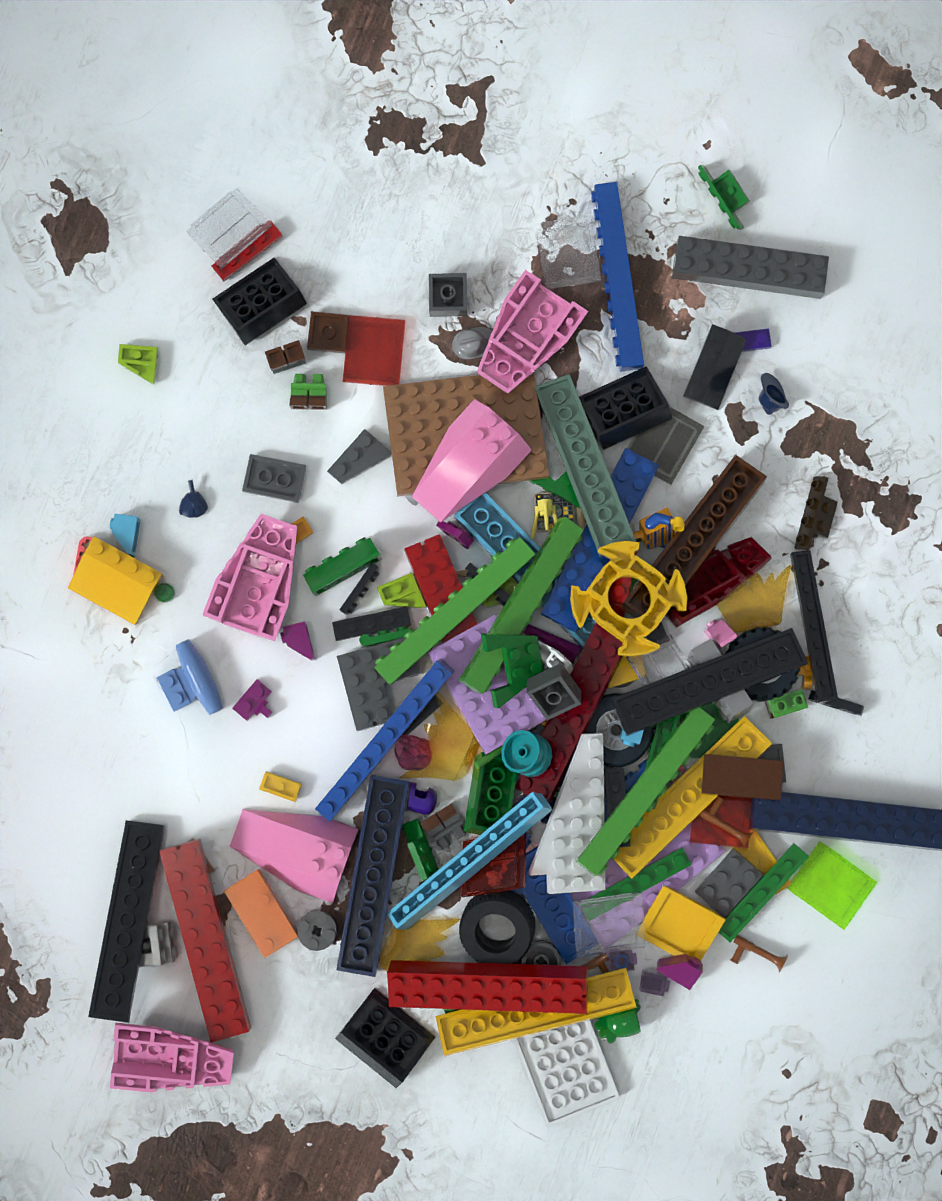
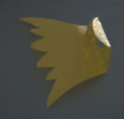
M791 565L787 566L776 580L773 573H771L765 584L757 573L751 578L749 586L745 583L741 588L716 605L734 632L751 631L756 627L765 628L779 625L782 622L783 604Z
M439 692L436 696L441 714L434 712L438 725L424 724V729L431 740L421 741L415 745L426 756L414 759L413 761L420 764V766L406 772L400 779L439 778L457 781L465 777L470 770L480 744L472 730Z
M460 919L419 920L408 930L396 929L393 925L379 957V965L385 971H388L391 960L430 961L429 959L444 955V951L435 942L447 939V936L440 933L455 925Z

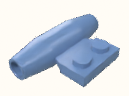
M189 639L177 644L175 647L182 668L172 669L157 677L173 712L191 704L196 697L209 715L223 709L217 685L200 653Z

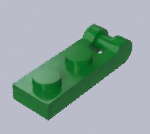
M408 626L398 627L396 632L389 633V630L379 631L377 636L372 637L363 634L360 636L359 641L364 647L375 646L404 638L412 628L408 629Z

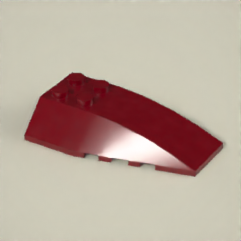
M752 537L727 545V549L721 551L719 549L714 550L686 587V611H677L676 607H671L665 616L677 628L708 611L755 576L772 559L771 555Z

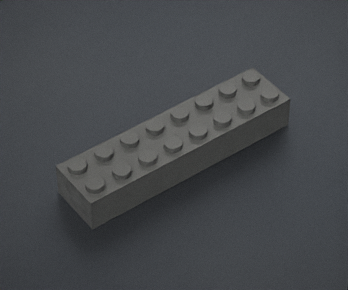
M679 236L676 242L672 278L821 299L825 293L829 256Z

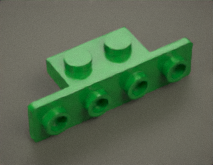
M699 165L698 169L700 172L698 174L700 178L709 184V192L714 198L717 197L719 200L718 206L722 212L728 214L730 225L734 229L742 230L744 226L735 212L750 202L735 176L731 170H727L714 180L706 166Z
M417 818L404 823L402 827L409 843L407 845L421 881L424 880L425 882L439 869L420 821Z

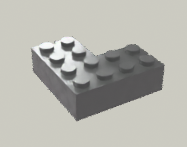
M405 637L337 656L356 731L373 728V722H376L378 726L384 725L392 716L393 712L385 686L388 683L374 667L377 665L375 662L382 655L388 656L391 653L389 649L397 642L401 644L406 639ZM419 662L415 663L397 681L421 675Z

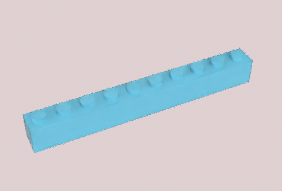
M530 793L387 912L396 929L408 930L553 809L541 793Z

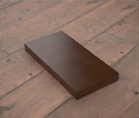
M704 754L701 794L781 801L783 761Z

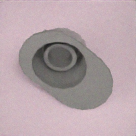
M476 327L459 332L452 342L454 353L462 359L483 357L492 330L486 327Z

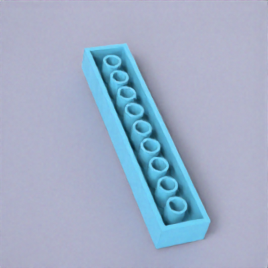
M486 492L454 515V519L492 557L498 551L504 552L507 549L505 545L513 538L517 540L520 537L535 554L540 549ZM534 558L512 576L517 583H519ZM561 573L553 579L551 583L552 588L542 597V608H544ZM588 613L583 627H578L575 632L560 624L558 625L583 649L596 621Z

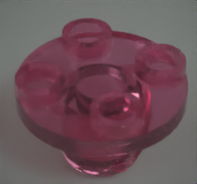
M402 735L394 748L400 767L405 770H422L426 768L432 759L428 740L413 735Z

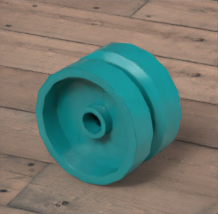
M519 730L510 734L504 741L501 750L502 760L510 771L528 777H536L544 773L549 767L552 759V748L549 742L542 736L529 731Z

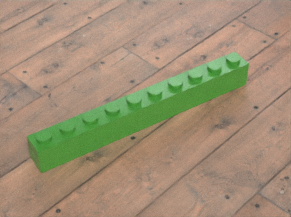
M567 517L558 518L491 626L488 634L522 635L521 631L531 622V615L534 610L541 606L542 597L552 588L551 583L553 579L561 573V566L571 557V550L574 545L581 541V534L584 531L581 527ZM481 643L458 681L476 693L483 694L487 692L491 687L492 678L502 668L501 664L504 661L502 648L486 652L483 649V643Z
M520 537L517 540L515 538L510 540L505 545L507 549L504 552L498 551L491 558L493 561L488 566L484 564L477 570L478 575L475 578L469 577L462 584L464 587L459 592L455 590L448 596L450 600L446 604L440 603L433 610L435 613L430 618L426 616L419 622L420 627L417 630L411 629L404 636L406 639L401 644L397 642L389 649L391 653L388 656L382 655L375 662L377 665L374 668L390 686L535 557L536 554Z
M701 708L692 710L687 714L577 858L576 863L593 876L602 875L608 867L606 865L610 858L614 859L620 852L618 849L622 842L625 844L632 836L630 831L633 827H639L644 820L642 816L646 811L649 813L656 804L654 802L657 796L661 797L667 790L665 785L669 780L673 781L679 774L677 769L681 764L683 766L686 765L691 758L689 756L690 752L693 749L696 751L703 742L700 740L703 735H708L714 728L712 723L715 721L713 717Z

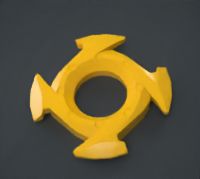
M621 541L600 547L597 552L611 560L601 569L586 591H581L579 586H571L570 601L572 613L578 627H583L586 617L590 613L598 625L622 642V646L618 648V655L621 656L646 655L660 648L659 644L644 637L656 629L671 607H676L677 611H686L687 609L685 583L679 570L675 569L667 584L666 578L658 570L638 556H634V553L639 550L640 542ZM623 577H632L646 585L651 601L644 615L628 619L617 615L612 610L608 601V591L616 580Z

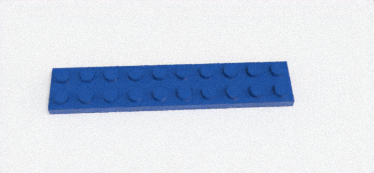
M625 448L610 477L630 524L659 465ZM587 524L581 534V541L575 545L571 557L568 559L540 614L573 632L577 630L578 625L572 613L570 601L571 586H579L581 591H586L601 569L611 560L606 556L599 557Z

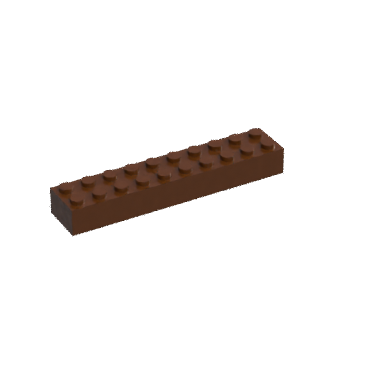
M737 455L733 457L684 522V531L676 532L651 565L666 578L667 584L675 569H678L685 583V588L688 586L764 485L767 478L765 474ZM639 581L623 602L622 609L634 618L644 615L650 606V593L643 582Z

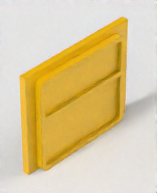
M663 884L636 930L635 935L673 956L687 954L701 961L726 918L681 892Z

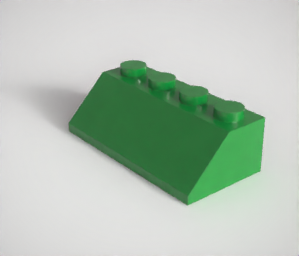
M363 537L356 541V545L352 548H349V546L339 551V555L336 557L329 556L322 560L323 564L318 567L313 565L305 570L306 573L303 576L315 597L368 568L371 563L375 564L382 560L371 538L366 539Z
M481 752L475 756L474 762L485 756V753ZM497 756L479 769L474 764L464 832L481 835L512 809L517 773L510 771L504 765L502 756Z

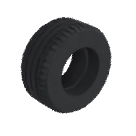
M502 888L486 889L471 898L463 911L459 924L461 944H463V948L468 952V955L475 959V961H479V963L514 964L521 960L532 945L536 928L535 916L532 908L529 907V903L522 896L520 897L519 894H515L514 891ZM491 914L502 915L513 923L516 930L515 935L503 941L493 940L487 937L481 930L480 920Z

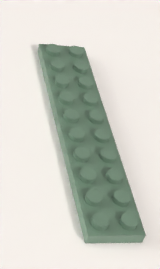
M570 374L537 385L535 390L597 551L600 547L614 542H636Z

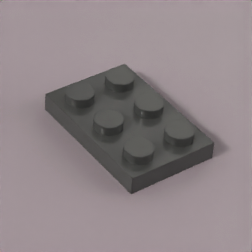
M250 454L242 491L299 503L307 466Z
M733 848L700 884L695 893L725 918L763 876V873Z

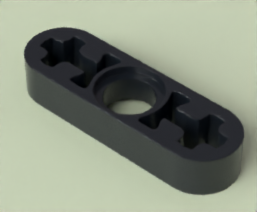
M810 690L808 700L817 703L816 692ZM838 698L837 701L819 703L858 716H862L864 710L863 705Z

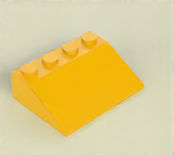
M93 536L68 585V589L136 625L155 588L159 585L164 575Z

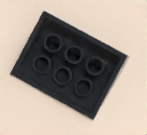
M272 258L212 298L244 345H247L307 304L300 289L275 258Z
M647 366L579 396L587 419L603 450L673 419L670 406Z
M374 988L335 1039L392 1086L397 1088L404 1082L435 1039V1036L399 1007H389V999Z

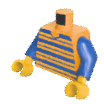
M667 507L639 521V531L633 532L636 542L643 541L647 549L665 548L675 535V531H684V520L682 517L673 518Z

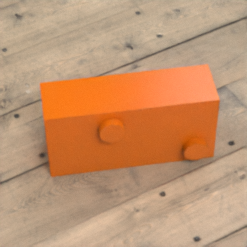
M260 869L224 890V893L264 958L298 937L296 927Z

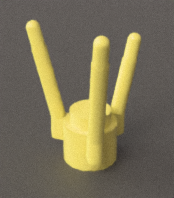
M552 499L538 500V506L534 507L535 514L530 537L532 540L535 537L539 513L541 517H544L546 531L549 530L548 516H551V513L554 523L558 520L556 506L553 505Z

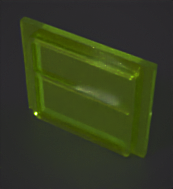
M819 841L792 879V884L786 889L845 930L877 882Z

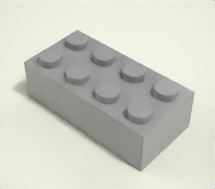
M709 639L690 651L687 665L691 668L722 654L712 639ZM745 690L712 702V704H716L721 719L723 721L726 720L728 724L748 713L753 706V702Z

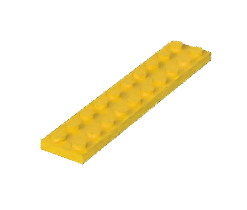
M744 716L705 754L758 759L772 745V742ZM704 755L658 798L655 810L652 809L649 813L646 811L643 814L642 818L644 820L639 827H633L630 831L632 834L630 837L631 847L618 848L620 852L613 860L631 879L718 797V795L701 794Z
M623 968L588 977L587 1014L458 1010L435 1017L443 1054L448 1056L637 1007L627 969Z

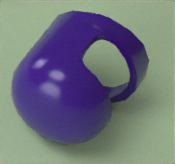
M410 782V797L406 810L424 815L432 813L437 804L436 791L429 787L428 791L418 790L416 788L417 783Z

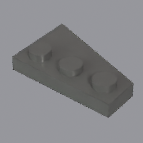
M364 429L327 472L340 484H344L385 458H389L392 456V453Z

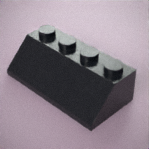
M712 324L683 397L718 410L747 339Z

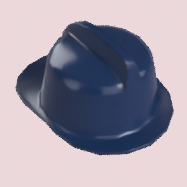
M763 373L761 375L763 389L759 394L758 400L766 414L771 415L781 408L787 409L789 403L782 385L770 373Z

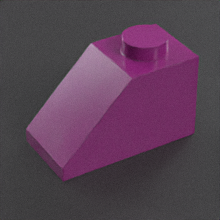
M306 622L282 627L283 632H280L282 643H286L289 648L314 661L315 656Z
M683 954L659 959L656 970L691 990L703 973V964L698 958Z

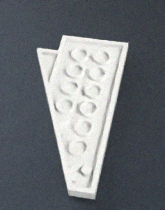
M584 733L581 735L529 869L530 875L547 874L548 894L606 890L605 872L602 875L593 876L575 862L604 824L603 733Z

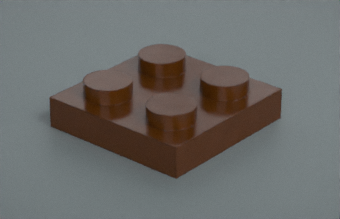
M311 311L307 349L345 354L349 315Z

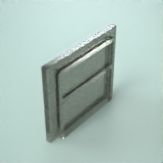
M670 407L673 419L633 436L627 449L658 464L659 467L654 476L672 485L704 426Z

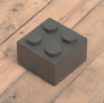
M467 273L429 274L430 317L467 316Z
M562 663L527 679V694L547 720L581 705V689Z

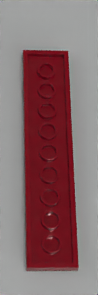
M597 622L570 674L581 689V705L547 721L540 736L545 738L552 748L551 763L547 770L539 776L528 777L521 775L515 786V789L526 795L532 792L541 793L549 805L572 761L580 737L586 732L623 657L618 655V648L622 646V642L598 625Z

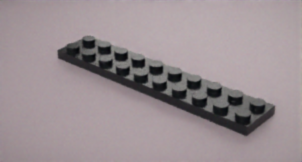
M790 628L612 698L611 702L626 736H629L806 666L808 661L793 629Z
M125 821L90 1004L89 1018L129 1023L160 858L159 851L162 847L165 831L164 825Z

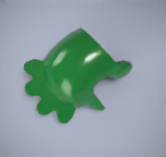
M635 999L637 1008L598 1017V1021L595 1022L594 1026L597 1030H600V1038H607L608 1043L612 1044L616 1041L617 1037H630L640 1033L641 1029L637 1013L641 1008L637 1004L639 1000Z

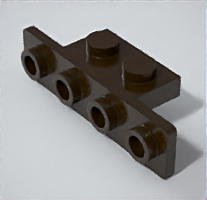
M813 477L794 546L797 550H809L813 534L822 538H828L838 502L824 496L828 477Z

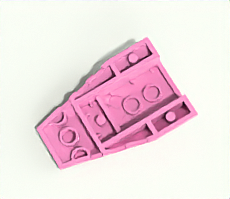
M525 269L503 301L477 374L509 394L569 341L588 311L574 301L571 304L541 285V279Z
M474 399L448 428L412 498L441 523L492 489L495 485L504 481L532 450L520 434L492 409Z
M260 514L234 555L226 563L225 568L217 576L202 615L249 634L276 641L289 606L297 526Z
M243 809L230 847L293 889L333 903L359 829L335 820L329 822L323 816Z
M115 1023L114 1060L110 1079L111 1089L156 1092L157 1089L166 1088L167 1091L181 1086H186L187 1089L194 1088V1085L202 1084L204 1087L230 1084L234 1050L155 1026Z

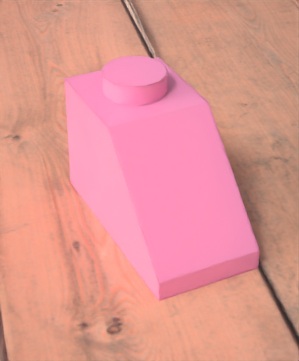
M714 619L706 625L708 629L704 631L708 639H712L718 649L738 637L722 619L718 622Z

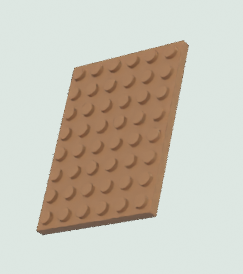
M534 372L509 394L480 375L383 386L397 497L413 495L448 428L474 399L492 409L520 434L532 450L515 470L498 484L549 478L538 397L535 390Z

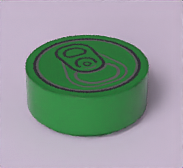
M161 583L155 588L154 594L159 601L166 603L173 599L175 592L168 583Z

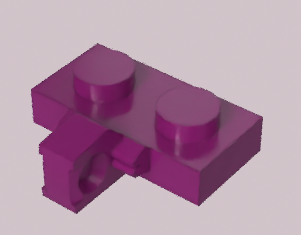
M438 521L436 524L442 532L456 540L467 550L474 542V539L466 530L461 527L457 529L458 527L450 521L447 523L444 521L440 523Z
M256 679L232 709L246 721L253 714L258 716L259 713L269 718L273 712L266 707L269 703L266 701V698L272 691Z

